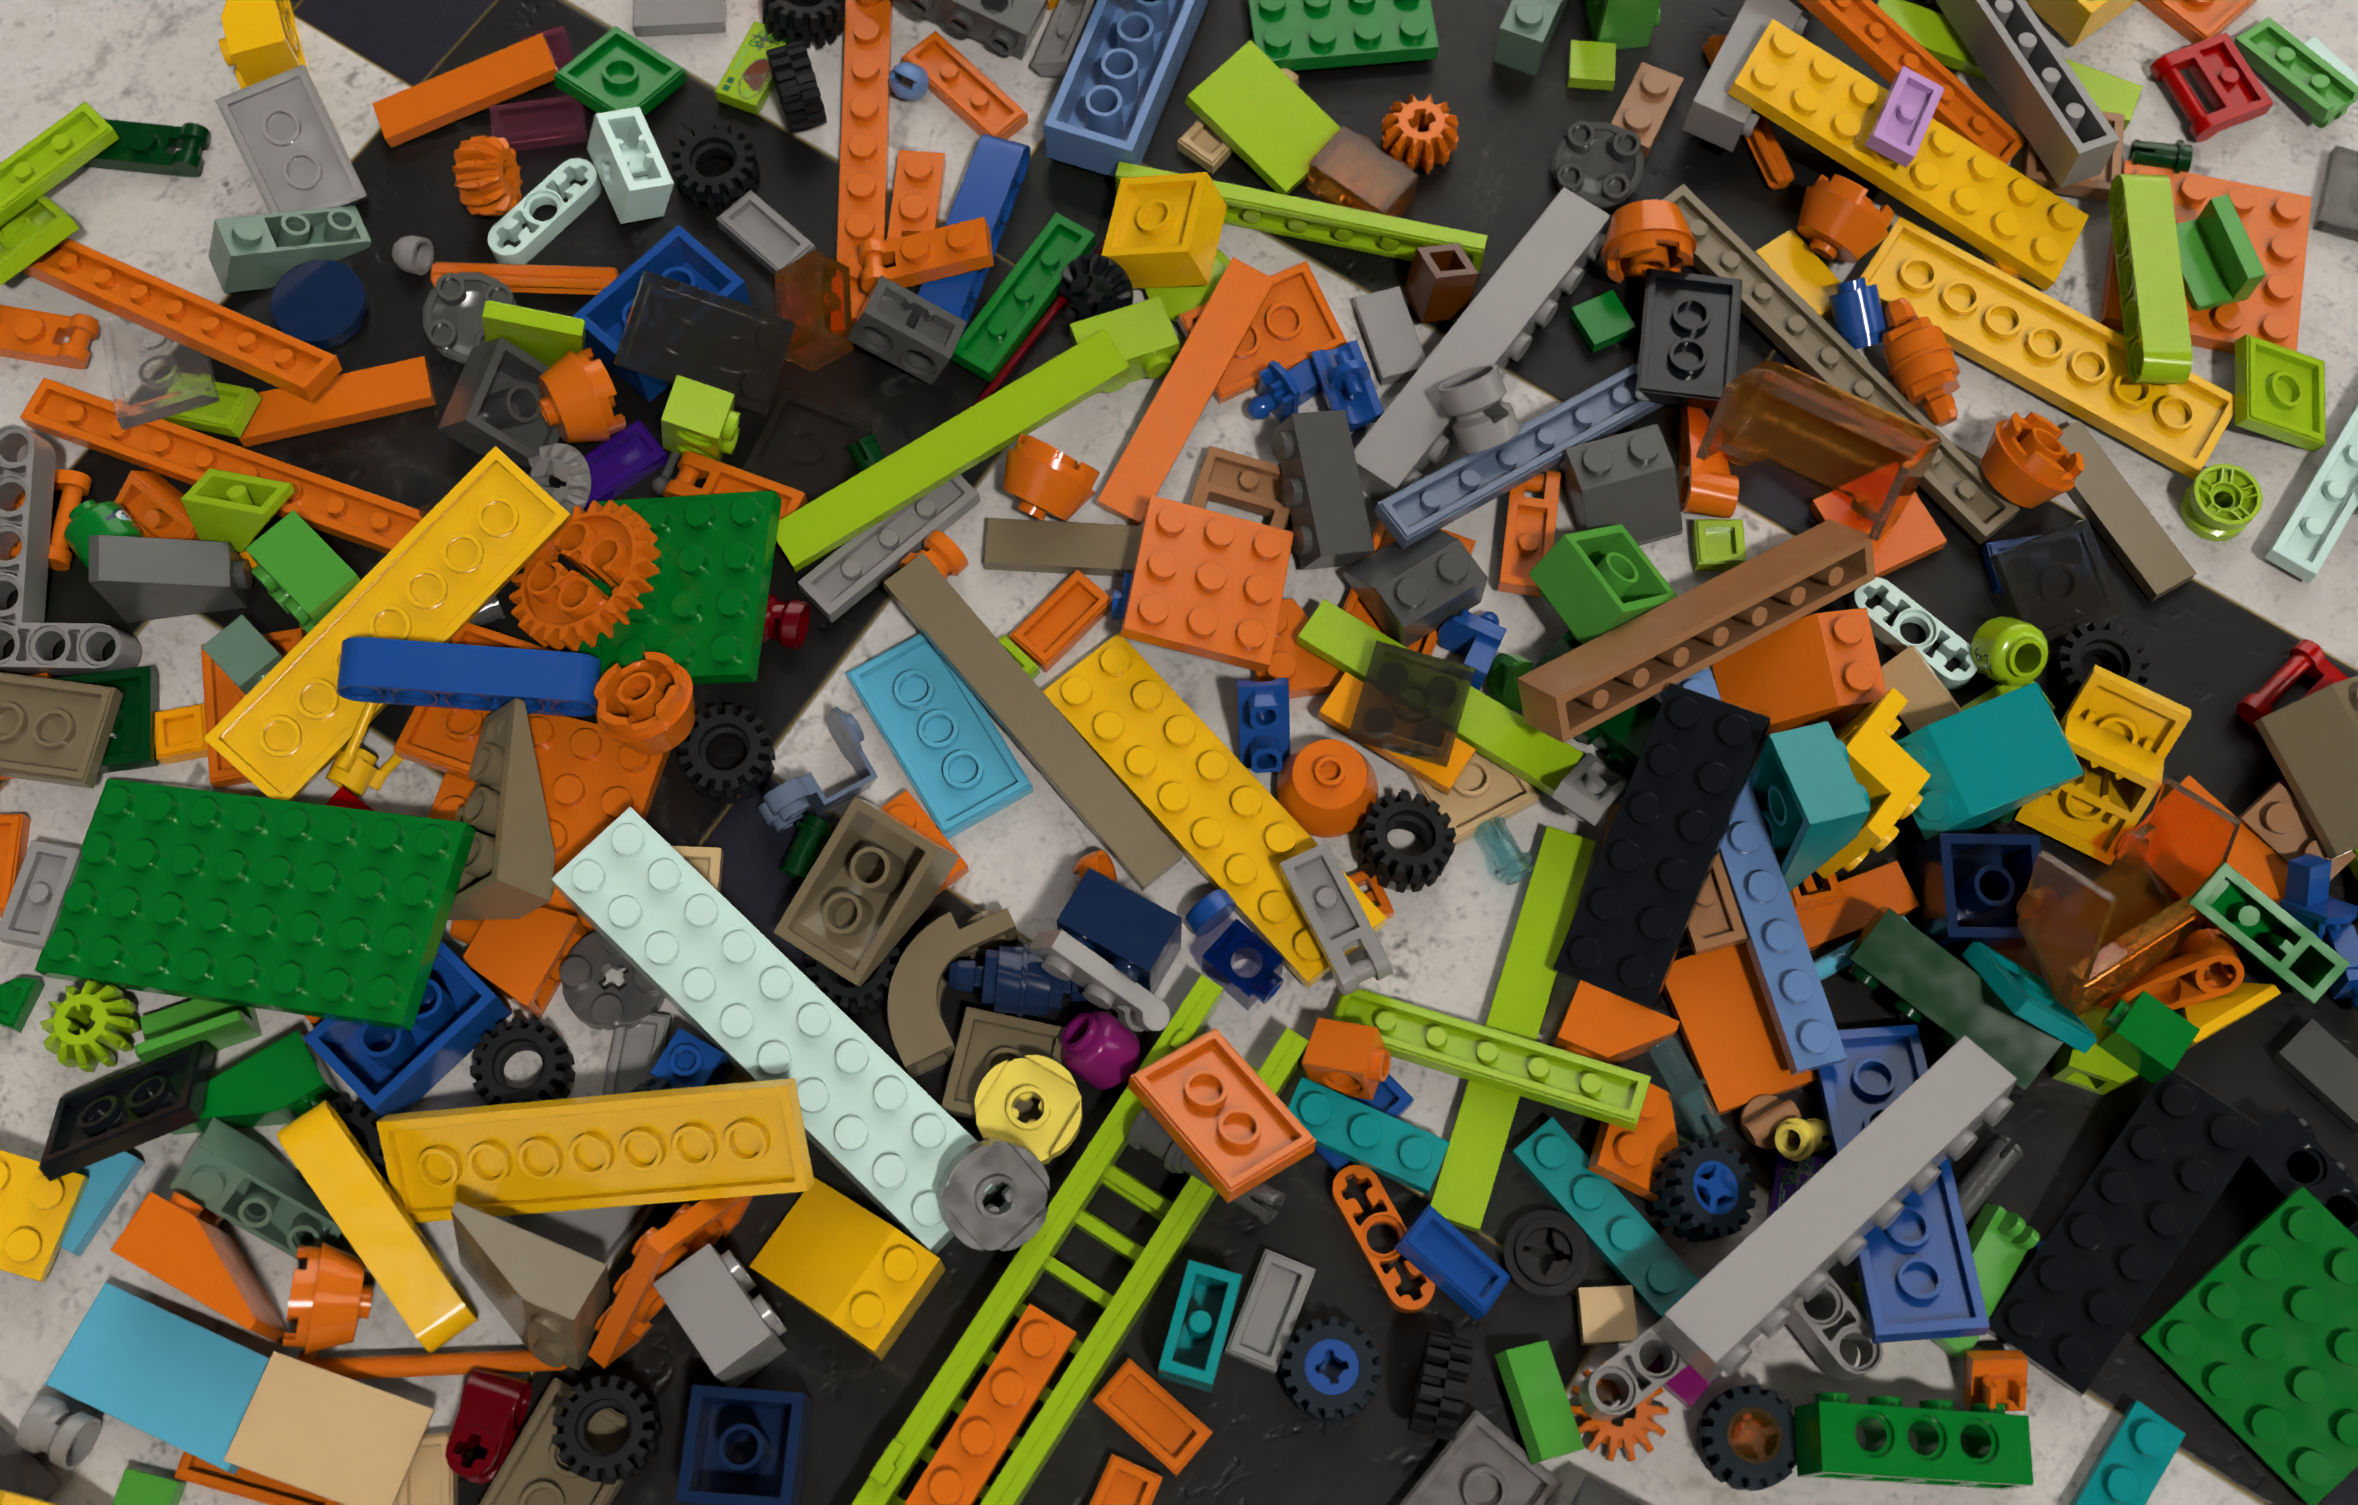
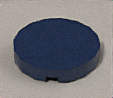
M312 260L295 266L280 278L272 291L270 310L279 331L319 349H328L345 343L359 332L364 324L362 318L366 313V309L369 310L370 300L362 280L349 266L334 260Z

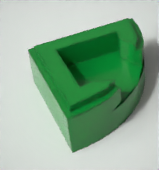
M25 977L14 978L10 982L1 984L0 1026L21 1033L45 985L36 979Z

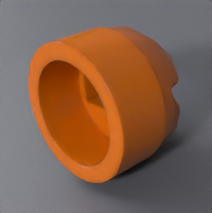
M1103 850L1083 856L1076 862L1073 868V874L1079 875L1081 880L1088 868H1091L1117 882L1114 864L1109 855Z

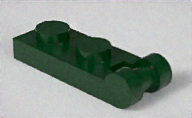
M104 119L115 130L119 139L82 166L190 178L198 177L203 165V159L200 157L202 150L207 149L211 132L206 127L197 123H185L181 127Z

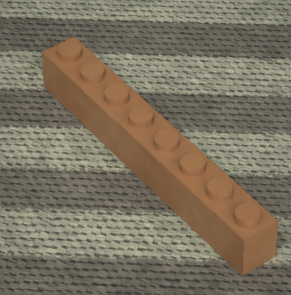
M1828 519L1518 677L1517 681L1524 722L1564 743L1667 689L1670 683H1679L1875 579L1872 535Z

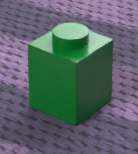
M2143 990L2128 1003L2120 998L2112 1006L2101 1022V1025L2108 1030L2098 1043V1046L2154 1084L2174 1070L2200 1029Z

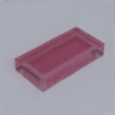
M571 96L490 106L492 136L505 138L510 148H513L515 151L588 142L585 105Z

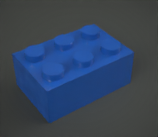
M677 225L572 317L581 318L585 321L586 347L591 348L598 358L650 403L675 381L677 375H682L751 314L753 308L745 281L680 225Z
M441 941L412 1031L325 1018L303 1039L382 1118L387 1114L406 1113L482 1042L480 1038L486 1032L490 1034L494 1031V1026L503 1022L512 1012Z

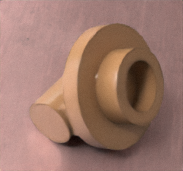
M1762 1095L1753 1098L1744 1106L1740 1115V1127L1744 1137L1752 1145L1762 1149L1777 1148L1774 1136L1780 1123L1788 1118H1801V1114L1795 1103L1790 1099L1784 1102L1776 1096Z

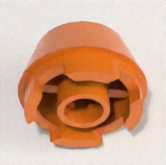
M1821 174L1814 186L1806 188L1797 231L1810 243V249L1819 256L1831 261L1836 258L1843 262L1856 263L1888 237L1887 228L1895 217L1894 212L1887 204L1882 205L1880 210H1878L1866 196L1869 190L1858 183L1834 174L1830 182H1828V178Z
M1641 200L1624 205L1613 213L1602 247L1601 258L1606 263L1607 275L1613 281L1621 283L1624 280V276L1643 278L1644 286L1647 268L1681 272L1680 268L1685 265L1693 266V253L1696 251L1697 242L1681 209L1676 204L1665 200Z
M591 348L577 353L569 350L538 377L542 398L537 400L541 414L548 427L555 426L566 443L610 441V435L626 429L625 416L622 413L614 416L612 410L616 406L614 395H617L615 387L601 359L593 361L594 355Z
M2016 411L2008 420H2002L1997 423L1981 460V469L1989 483L2006 499L2024 508H2034L2073 489L2075 478L2084 470L2085 463L2080 451L2070 455L2068 450L2059 442L2058 438L2064 432L2055 424L2034 412H2030L2024 419Z
M1021 433L1014 449L1008 448L1002 490L1020 500L1017 509L1038 520L1043 521L1046 514H1049L1067 522L1096 493L1092 488L1100 472L1084 462L1077 464L1078 461L1060 452L1059 449L1030 435L1025 436Z
M644 652L645 660L633 662L623 669L616 663L600 678L594 690V696L598 700L596 717L600 729L608 737L637 753L657 755L678 746L692 731L696 718L693 684L686 669L675 663L671 657L659 652Z
M1323 739L1300 747L1285 760L1282 765L1283 769L1278 774L1276 790L1279 803L1311 836L1335 838L1353 831L1364 823L1371 807L1377 802L1378 782L1373 767L1359 751L1343 741Z
M323 1241L321 1247L298 1245L296 1259L307 1260L306 1270L294 1269L286 1322H297L296 1333L284 1332L282 1347L305 1348L304 1354L352 1343L354 1341L357 1319L369 1318L373 1285H363L364 1262L361 1258Z

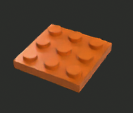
M1150 495L1145 509L1120 636L1266 673L1271 664L1294 532Z

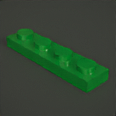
M1056 212L960 337L951 357L952 361L991 383L1059 294L1058 289L1063 276L1061 273L1073 259L1089 254L1096 245L1095 233Z

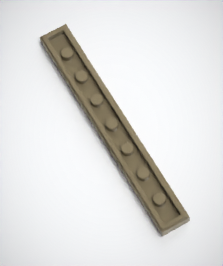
M921 553L883 582L884 589L1142 891L1182 860L1183 855L924 553Z

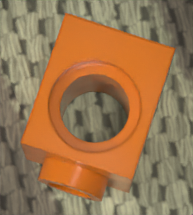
M1318 1017L1303 1057L1302 1065L1309 1080L1345 1096L1373 1101L1379 1081L1384 1082L1388 1077L1391 1054L1389 1050H1386L1377 1027Z

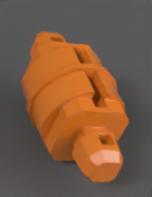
M1899 298L1888 303L1885 306V317L1891 331L1882 337L1886 346L1882 354L1889 367V378L1895 381L1898 391L1905 398H1908L1915 408L1924 407L1930 420L1936 426L1943 427L1956 421L1958 410L1951 393L1960 388L1956 378L1960 374V370L1953 356V346L1947 343L1940 326H1933L1928 316L1918 318L1912 305L1905 298Z

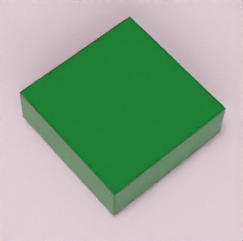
M1613 290L1572 307L1569 315L1592 353L1633 336L1636 329L1634 322Z

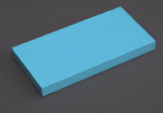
M922 632L846 673L849 683L936 827L947 840L1033 793L1032 784L980 700Z
M105 1282L45 1384L236 1475L240 1467L223 1460L270 1358Z

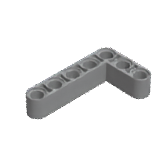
M12 424L0 428V670L18 675H34L48 672L50 675L74 676L136 668L142 655L141 646L136 638L124 631L101 623H44L56 465L55 450L50 442L23 426ZM29 444L27 455L22 460L17 461L18 451L22 446ZM25 492L24 503L20 508L14 510L15 499L19 494ZM21 540V551L17 557L11 560V548ZM17 589V602L13 607L7 609V598L11 592ZM13 638L15 643L14 650L9 657L4 659V646ZM64 639V652L59 658L54 660V646L58 641ZM114 639L116 644L115 652L109 659L104 661L102 655L104 646Z
M1826 1272L1830 1279L1816 1295L1824 1306L1825 1314L1823 1320L1814 1319L1807 1314L1803 1304L1804 1299L1800 1297L1787 1309L1792 1315L1786 1323L1831 1378L1839 1381H1852L1875 1370L1880 1364L1883 1355L1882 1343H1872L1868 1322L1829 1273ZM1663 1318L1591 1372L1582 1381L1579 1389V1402L1584 1412L1591 1418L1598 1421H1612L1622 1416L1689 1365L1659 1336ZM1842 1339L1852 1341L1858 1347L1861 1356L1858 1366L1850 1365L1843 1359L1840 1353ZM1642 1346H1650L1660 1352L1663 1358L1661 1373L1649 1372L1642 1366L1639 1356ZM1599 1379L1611 1380L1618 1386L1621 1400L1617 1407L1606 1406L1599 1400L1596 1394V1385Z

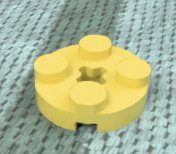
M1025 1055V1058H1016L1010 1062L1006 1060L993 1067L978 1087L975 1096L976 1125L983 1140L989 1137H998L1004 1141L1017 1143L1034 1154L1042 1165H1045L1053 1158L1064 1153L1076 1139L1082 1124L1081 1095L1070 1072L1061 1064L1048 1057ZM1032 1097L1038 1098L1040 1100L1038 1110L1042 1113L1040 1119H1030L1027 1123L1020 1122L1018 1120L1020 1112L1014 1108L1015 1104L1019 1100L1028 1103Z

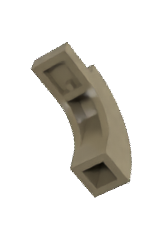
M1007 908L995 912L993 909L982 911L972 916L966 922L967 926L958 929L951 912H948L927 925L917 934L901 955L890 982L887 1012L892 1039L901 1062L912 1079L953 1060L956 1049L941 1018V1001L944 990L949 983L950 964L958 960H978L986 956V950H999L1000 945L1008 946L1017 942L1016 925Z

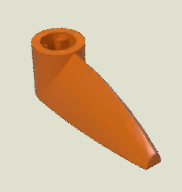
M1680 405L1678 443V495L1680 511L1728 519L1733 515L1737 505L1739 479L1736 475L1730 474L1727 457L1720 437L1704 410L1698 407Z
M2210 928L2201 929L2190 934L2184 941L2182 956L2169 960L2138 976L2110 994L2096 1006L2111 1009L2120 998L2128 1003L2144 990L2171 1010L2179 1009L2220 997L2236 990L2245 976L2244 966L2230 941L2221 931Z

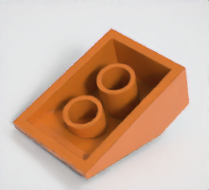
M1867 607L1822 612L1802 617L1710 666L1722 701L1770 718V725L1766 735L1826 721L1829 722L1831 728L1841 727L1887 692Z
M150 1191L110 1251L244 1328L282 1344L284 1332L290 1333L235 1238L217 1228L223 1218L175 1191L169 1200Z

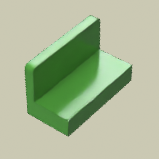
M2229 195L2211 198L2196 220L2176 224L2184 290L2192 308L2195 311H2201L2247 300L2266 276V273Z
M193 999L140 1017L145 1042L136 1044L134 1048L136 1056L147 1063L199 1041L205 1040L211 1049L216 1052L262 1036L255 1008Z

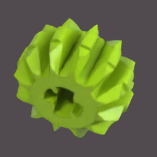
M87 980L82 991L75 986H65L66 1000L63 1003L48 1001L49 1007L55 1012V1015L40 1022L42 1029L50 1034L43 1041L45 1048L51 1053L57 1054V1061L67 1068H74L78 1065V1068L94 1073L99 1062L107 1067H116L115 1052L118 1049L123 1052L133 1051L132 1045L125 1040L126 1036L141 1031L139 1024L130 1019L137 1012L135 1004L129 999H123V991L114 985H107L103 988V985L97 981ZM94 1021V1026L89 1031H86L88 1025Z

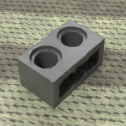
M881 275L863 302L846 339L932 385L950 361L967 322Z

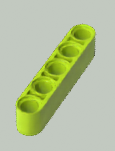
M2117 174L2113 178L2109 191V212L2129 378L2132 383L2185 384L2190 377L2193 354L2171 182L2167 175Z

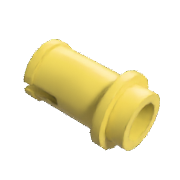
M1788 1118L1780 1123L1774 1136L1775 1145L1779 1153L1791 1161H1803L1811 1157L1813 1153L1823 1152L1830 1146L1829 1140H1822L1823 1136H1828L1825 1121L1819 1118H1810L1808 1120Z

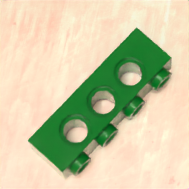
M1823 1392L1815 1394V1402L1794 1407L1797 1477L2000 1490L2034 1485L2028 1415L2006 1414L2004 1404H1997V1409H1989L1986 1403H1977L1970 1405V1411L1954 1410V1401L1921 1400L1919 1401V1408L1902 1407V1398L1896 1396L1867 1397V1404L1850 1403V1394ZM1856 1425H1859L1864 1431L1866 1437L1864 1449L1856 1440ZM1909 1428L1917 1438L1918 1447L1916 1452L1911 1448L1908 1441ZM1961 1432L1969 1443L1968 1455L1964 1452L1960 1443Z

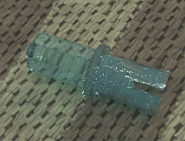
M1675 1037L1667 1038L1649 1049V1055L1671 1093V1096L1668 1098L1670 1102L1675 1101L1695 1136V1141L1706 1140L1711 1137L1701 1116H1704L1714 1135L1727 1129L1726 1123L1721 1119L1704 1088V1085L1708 1082L1705 1078L1699 1079L1678 1039Z

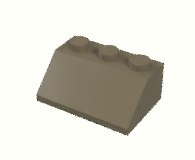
M2358 675L2331 684L2254 722L2330 860L2358 849Z

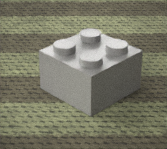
M708 1243L653 1283L713 1374L728 1387H738L788 1350L779 1338L781 1334L787 1331L786 1327L761 1295L753 1299L748 1293L756 1287V1284L730 1250L720 1255Z

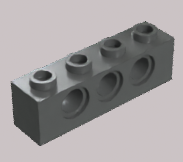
M893 0L906 6L916 15L928 16L947 25L953 32L959 35L973 37L989 45L997 53L1011 55L1020 60H1023L1044 20L1048 0ZM986 10H994L998 13H990Z

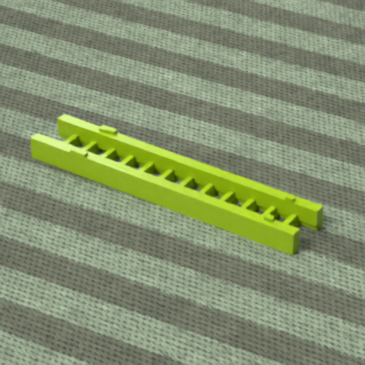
M1201 974L1138 1071L1202 1036L1201 1031L1223 999L1224 988ZM1287 1027L1260 1070L1248 1063L1278 1098L1302 1063L1309 1040ZM1128 1086L1047 1207L1048 1212L1042 1227L1028 1242L1021 1246L915 1409L869 1474L870 1477L851 1505H904L906 1501L898 1496L899 1492L920 1460L929 1465L937 1452L930 1445L951 1413L954 1412L958 1416L961 1414L967 1404L966 1401L961 1399L983 1364L990 1368L998 1355L992 1350L1013 1318L1018 1321L1027 1309V1306L1023 1303L1042 1274L1046 1272L1104 1310L1084 1343L1075 1339L1067 1352L1074 1359L1054 1390L1052 1391L1048 1387L1044 1389L1038 1399L1039 1402L1044 1404L1024 1437L1021 1439L1017 1435L1015 1436L1008 1448L1013 1454L991 1488L985 1485L978 1498L982 1500L980 1505H1020L1218 1194L1216 1190L1184 1171L1183 1174L1190 1178L1173 1203L1114 1165L1127 1146V1137L1133 1122L1145 1108ZM1101 1184L1161 1222L1145 1248L1085 1210ZM1074 1226L1134 1264L1114 1296L1054 1258Z

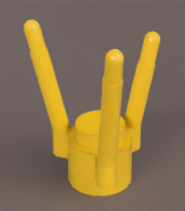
M365 703L347 747L335 758L325 777L326 780L339 788L344 787L350 793L359 797H363L368 787L380 791L387 776L404 760L394 753L377 770L374 765L378 758L360 748L378 703Z

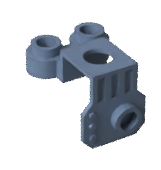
M836 706L831 709L826 723L844 758L852 765L860 781L826 799L811 772L802 777L793 778L774 788L763 797L765 802L758 807V810L768 827L773 825L777 833L782 832L804 819L802 813L811 807L809 803H811L817 816L871 788L878 776L862 750L860 742L864 741V734L852 714L845 715Z

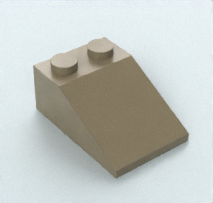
M855 796L775 928L774 933L856 986L861 987L933 902L959 856L877 805Z
M457 1201L451 1209L461 1265L538 1360L551 1367L559 1368L565 1365L580 1371L598 1335V1332L594 1329L595 1324L611 1306L607 1264Z

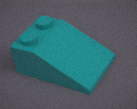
M2037 682L1926 725L1896 741L1901 748L1931 774L1930 778L1918 792L1923 797V800L1912 812L1925 841L1939 833L1967 834L2085 775Z
M1828 721L1769 734L1749 780L1788 891L1791 892L1857 837L1870 812V799L1866 788L1861 783H1857L1849 766L1848 751L1844 742L1836 739Z

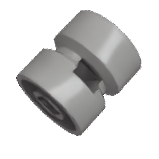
M1496 364L1470 369L1439 385L1438 391L1447 415L1457 418L1452 428L1463 454L1477 453L1509 441L1521 431L1511 403L1502 401L1507 391Z

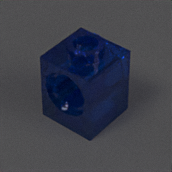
M1236 919L1202 955L1201 971L1216 984L1223 987L1226 993L1248 1011L1258 1000L1263 1004L1267 1003L1284 983V979L1280 977L1283 971L1284 958ZM1249 959L1256 962L1261 970L1257 975L1245 978L1237 975L1232 966L1239 960Z

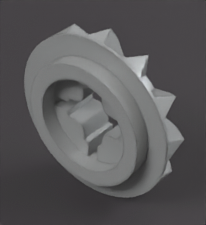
M555 443L540 446L539 454L528 459L532 468L528 476L569 512L572 517L574 506L579 505L584 509L588 502L591 491L589 466L583 455L571 445ZM550 476L560 478V481L566 482V486H560V488L550 486Z

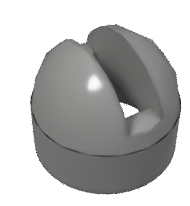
M411 235L401 237L394 243L391 254L394 262L401 270L411 274L425 275L432 266L434 248L428 238Z

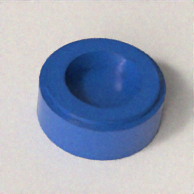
M1217 889L1206 895L1190 909L1185 917V923L1197 937L1203 936L1219 926L1233 913L1236 902L1225 889Z

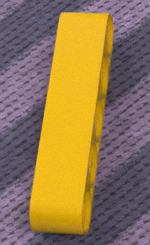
M322 1101L276 1133L281 1145L415 1337L429 1353H433L479 1320L474 1307L347 1125L328 1101Z

